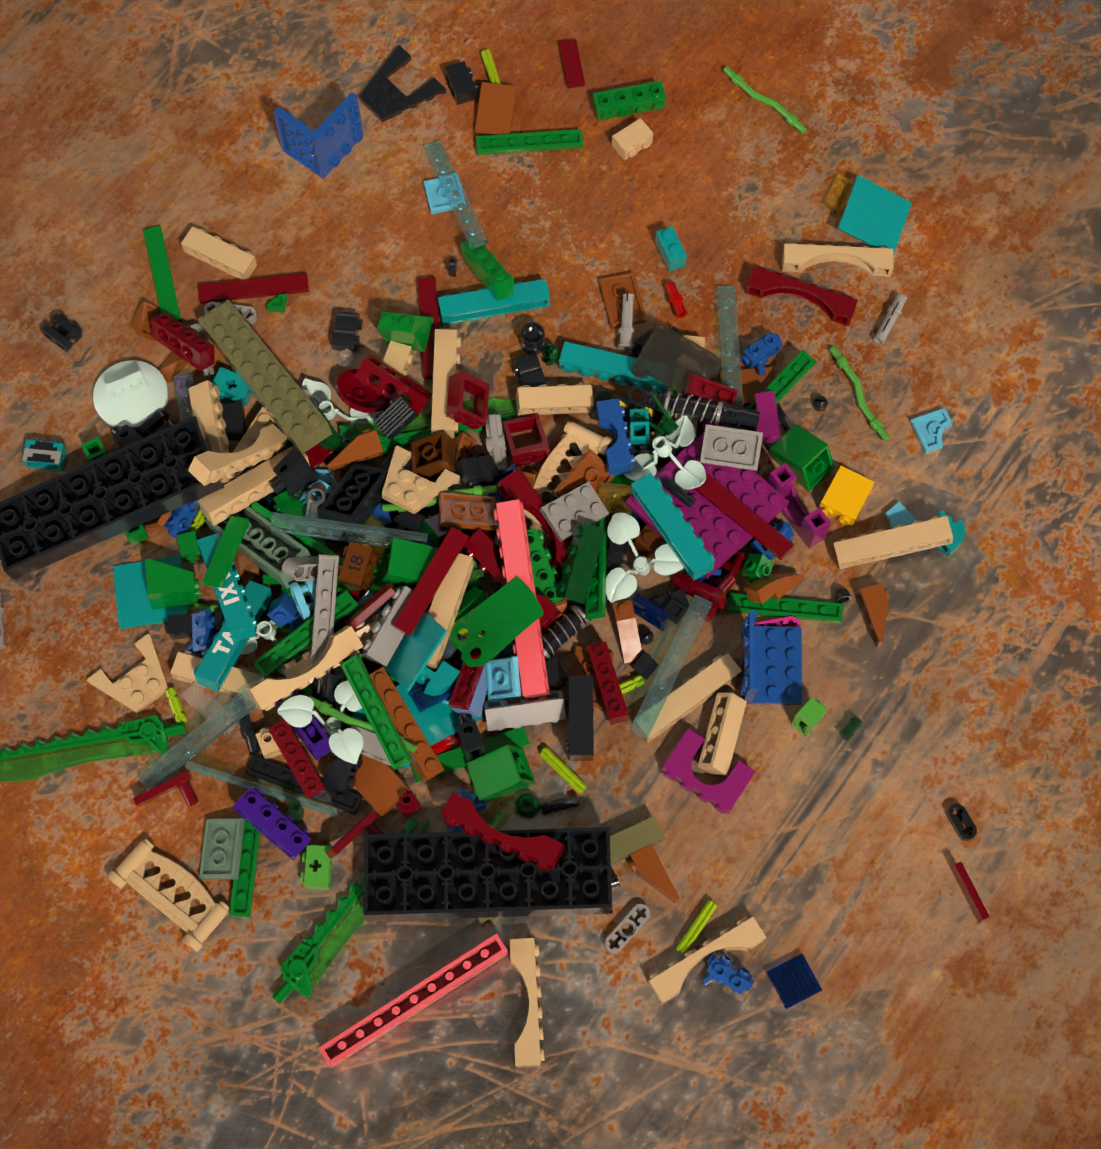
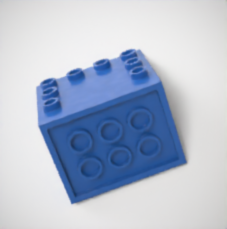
M353 92L344 99L315 132L307 127L302 120L295 119L289 111L282 110L279 107L273 111L282 151L322 179L334 167L340 164L341 159L348 155L353 146L359 143L364 136L358 96Z
M749 611L740 628V638H743V681L740 686V694L743 695V700L747 702L746 704L802 705V627L754 626L758 611Z

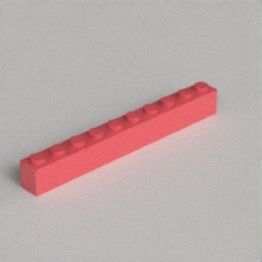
M519 499L496 503L497 509L494 510L496 521H499L500 527L497 528L498 539L502 542L500 556L504 559L505 566L502 567L503 576L507 578V583L518 576L536 597L523 503ZM537 619L515 638L516 643H513L514 654L518 656L521 694L526 698L550 694L540 620Z
M496 933L319 1047V1050L331 1068L335 1067L507 956L508 950Z

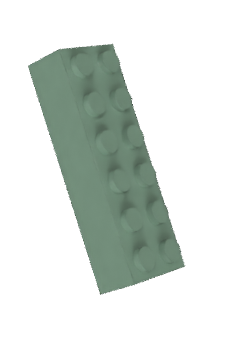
M249 506L232 515L234 517L247 518L250 522L237 552L288 589L289 584L294 583L296 580L282 571V565L288 558L312 557L308 549ZM229 518L215 526L208 519L205 522L213 534L220 533L222 537Z

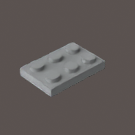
M706 425L700 463L757 471L763 432Z
M589 482L540 509L560 542L572 536L573 528L578 522L592 525L609 514Z

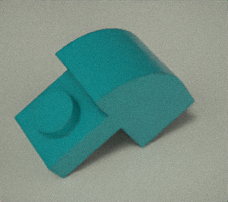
M630 409L631 445L650 444L649 422H643L635 416L638 413L649 420V409Z
M941 510L935 516H948L953 543L939 546L938 548L949 557L960 547L965 538L966 529L961 519L954 523L952 517Z
M443 661L436 672L425 666L416 682L426 685L423 693L439 696L451 688L460 671Z

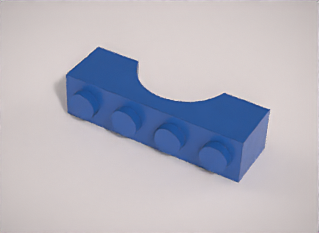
M619 399L596 402V413L599 427L611 431L617 439L616 443L606 450L608 474L612 476L631 473L632 465H635L634 455L629 452L631 440L630 437H626L628 425L627 421L623 422V417H625L624 406H620Z

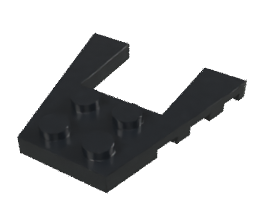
M400 45L359 95V101L381 122L402 114V111L408 108L413 109L417 107V104L425 100L428 102L438 94L442 93L443 95L446 93V88L433 78L408 98L388 79L411 61V55Z

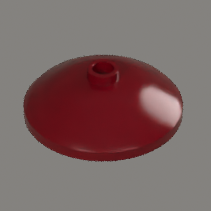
M358 369L345 370L338 376L335 385L337 394L350 408L363 413H376L387 406L388 398L375 393L371 387L361 384L354 377ZM373 374L376 379L380 380L377 375Z

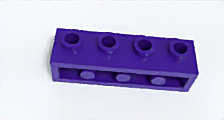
M295 689L294 691H292L293 695L290 696L289 698H291V697H293V696L300 695V694H299V692ZM287 699L276 701V707L279 708ZM312 716V721L305 727L290 725L315 760L331 751L329 747L330 734L328 731L324 732L321 728V722L316 717Z
M250 787L234 804L232 809L294 861L312 840L309 837L310 834L305 829H299L294 825L295 821L290 816H284L279 812V807L275 803L265 800L263 798L264 794L260 790Z

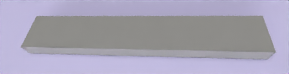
M318 555L310 666L321 656L330 636L333 635L339 556ZM331 667L325 670L326 674H330Z

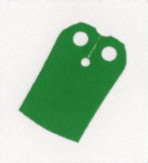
M516 576L484 602L461 617L455 623L449 639L453 647L461 651V659L468 667L485 665L539 619L544 612L533 592ZM462 629H467L469 632L468 637L465 640H459L457 637L458 632ZM480 631H485L484 637H479ZM474 648L481 649V656L478 659L470 657V652Z

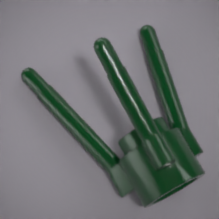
M651 392L650 395L666 417L659 423L661 427H658L638 413L635 416L643 422H649V426L658 431L661 436L664 433L670 436L679 426L669 416L654 392Z
M318 408L317 410L328 422L332 435L324 439V442L321 441L318 444L325 450L329 448L331 451H334L343 441L322 410Z

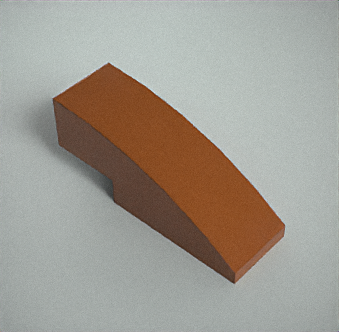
M791 572L774 573L752 582L745 587L750 601L763 604L769 598L780 599L800 583L804 576Z

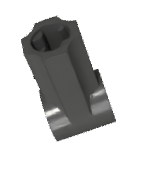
M321 483L312 484L308 492L305 521L312 524L321 523L318 510L325 502L326 487ZM319 491L322 496L316 497L312 492Z

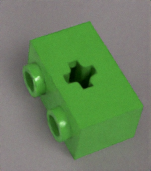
M811 698L795 715L791 725L807 737L822 721L827 711L824 704L819 700Z
M307 845L306 851H303L302 862L305 863V871L301 872V883H304L306 889L330 890L333 858L330 859L326 852L331 846ZM316 863L321 867L317 869V872L312 868L316 866Z

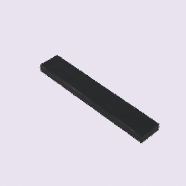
M256 755L252 756L245 772L247 775L306 797L290 768ZM322 783L325 790L310 798L356 816L364 797L354 792L341 791Z

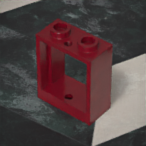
M459 371L449 376L446 417L473 430L486 425L489 384L464 371ZM464 391L474 395L473 413L463 409Z
M539 413L502 422L512 463L516 467L546 460L550 454V449ZM537 428L541 443L515 449L511 434Z

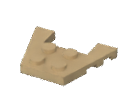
M396 446L381 494L383 499L415 514L431 503L433 498L439 495V492H446L448 487L460 481L459 475L447 469L442 472L435 483L404 469L412 454L410 451Z
M149 633L135 643V646L146 659L112 684L101 669L87 679L90 685L95 686L137 714L162 696L165 690L169 689Z

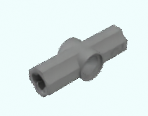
M488 415L486 424L487 451L493 456L498 472H501L508 468L507 442L505 434H503L501 415Z

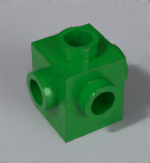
M748 554L741 575L751 584L764 576H769L774 563L763 554Z

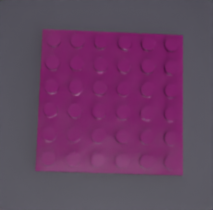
M705 431L675 457L683 467L690 460L700 463ZM672 460L654 478L657 477L660 480L663 491L668 492L673 500V505L680 508L685 522H690L695 536H699L702 539L705 550L707 552L710 551L714 556V570L703 575L707 579L753 537L694 488L686 490L688 495L691 494L696 499L695 504L690 508L684 504V501L681 502L672 495L670 490L667 491L663 487V482L667 478H671L674 484H676L675 475L681 470ZM701 463L706 474L715 479L767 523L789 505V501L755 471ZM634 495L625 501L626 505L663 538Z

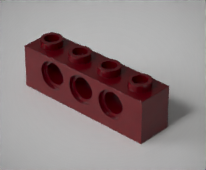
M166 312L151 319L152 338L199 371L215 364L214 345Z
M370 353L364 358L354 375L361 384L368 385L375 393L385 396L389 401L395 397H404L418 414L422 412L432 393ZM373 373L377 374L380 380L376 379ZM389 383L393 384L396 390L391 389ZM405 394L410 395L411 400L407 399Z
M604 641L588 646V652L610 725L630 720L607 642Z
M283 720L268 729L307 799L325 790L289 724Z

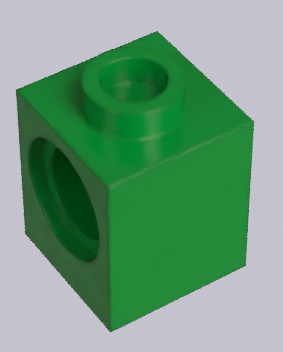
M196 531L177 535L180 554L184 562L193 563L203 558L197 542L199 537Z

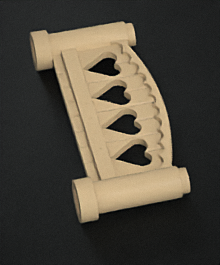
M567 422L564 428V432L567 435L546 458L536 477L533 488L539 493V498H543L544 492H549L553 500L559 498L553 493L555 489H548V484L552 482L553 476H559L562 481L569 473L557 472V468L561 466V460L567 459L573 468L582 457V455L566 456V451L570 449L571 443H576L582 454L587 449H591L596 455L600 453L606 456V450L613 446L614 439L608 436L603 437L574 422ZM524 509L526 519L543 527L531 513Z
M144 839L116 870H111L106 877L119 889L122 890L128 884L187 933L182 939L183 942L198 953L203 947L201 944L225 918L230 908L222 901L216 904L209 892L195 876L173 860L153 852L154 846L147 839ZM148 862H153L155 867L160 868L159 874L144 878L145 867ZM168 874L169 879L176 881L173 887L159 891L162 875ZM178 887H184L185 892L191 893V897L188 900L174 904L175 893ZM198 899L200 904L206 906L204 912L189 916L192 900Z

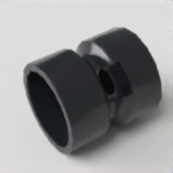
M531 322L525 324L521 330V347L526 354L533 352L539 354L545 347V331L538 323Z

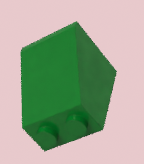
M382 312L377 329L388 344L390 341L411 346L414 351L425 352L434 318L405 313Z
M794 425L770 448L773 460L779 466L787 463L796 475V481L808 492L835 468L829 445L798 425Z
M393 537L383 550L378 586L383 587L391 581L395 588L407 586L410 589H415L438 548Z
M145 559L147 595L151 609L190 606L198 603V598H201V588L199 586V579L194 577V572L155 560Z
M505 745L466 763L468 776L473 781L475 787L474 794L480 801L488 802L536 785L524 749L520 747Z

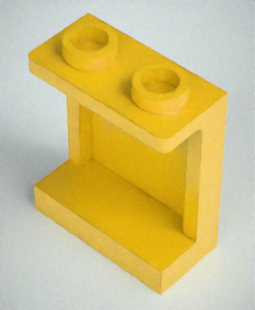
M840 466L819 508H821L826 516H833L839 519L842 524L853 526L875 482Z

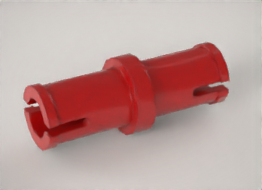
M668 282L664 288L669 296V303L673 306L676 317L683 318L688 314L683 304V297L679 294L676 283Z

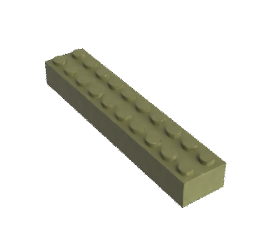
M229 299L198 318V322L206 336L301 454L332 435L325 418Z

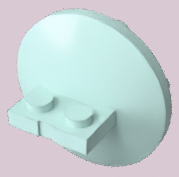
M137 360L123 361L109 367L98 378L93 391V402L97 413L108 425L112 427L120 426L121 428L124 425H128L133 430H137L140 425L157 411L165 410L169 395L168 386L163 375L154 366Z

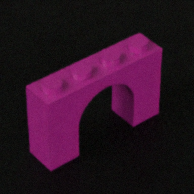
M774 391L756 393L757 411L760 412L756 432H763L762 442H776L778 439H781L775 393ZM702 420L703 432L706 425L724 427V425H716L715 422L711 424L708 420Z
M787 463L770 472L767 483L789 501V505L782 510V513L810 549L825 539L831 522L821 508L810 514L803 507L795 492L797 477Z
M688 728L663 765L661 772L664 773V777L668 780L679 782L681 788L687 792L693 791L696 793L697 798L701 801L713 804L714 809L718 812L729 815L756 771L738 761L724 782L717 785H706L700 782L692 772L691 763L704 744L705 738Z

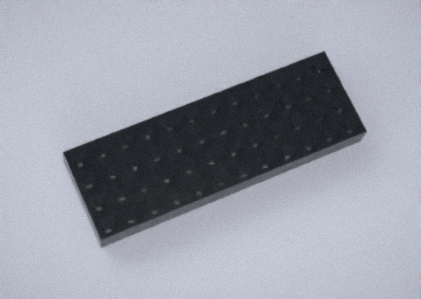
M195 415L1 501L0 559L4 572L13 580H17L225 488L222 478L215 483L204 486L188 471L194 456L206 451L213 452L204 425Z
M610 827L499 830L501 833L521 838L546 835L563 843L564 850L553 871L547 869V871L542 870L531 860L528 862L523 861L517 857L518 854L512 851L506 853L495 843L487 844L476 834L471 836L465 832L365 835L363 916L366 921L613 914Z

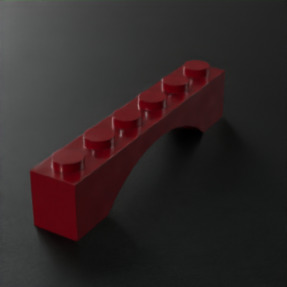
M755 266L752 269L745 291L746 294L762 299L776 295H792L803 298L821 308L831 321L848 327L858 302L852 296H844L836 293L834 290H826L815 284H807L799 279H792L781 273H773L765 268Z
M517 469L500 480L497 488L506 501L519 499L523 503V508L542 524L551 543L552 564L562 576V567L566 563L567 549L572 542V538L569 537L561 542L558 540L540 511L541 507L547 504H543L537 490L529 485L526 475Z
M479 528L466 541L464 546L467 550L465 552L473 557V559L477 558L480 562L478 566L485 573L489 571L493 575L491 579L498 587L500 585L505 586L507 578H504L499 563L497 545ZM536 595L544 612L539 618L540 625L545 629L562 612L546 596Z
M454 792L442 811L444 822L449 826L455 827L457 825L463 828V832L471 836L476 834L485 843L490 845L495 843L499 845L502 851L506 853L512 851L518 854L517 857L526 862L531 860L536 863L538 868L545 871L547 869L554 870L564 850L563 843L546 835L521 838L499 832L480 817L471 800Z

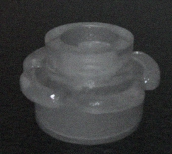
M343 350L338 355V363L341 366L351 367L356 361V356L350 350Z

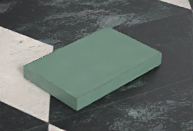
M206 819L199 879H238L245 819Z

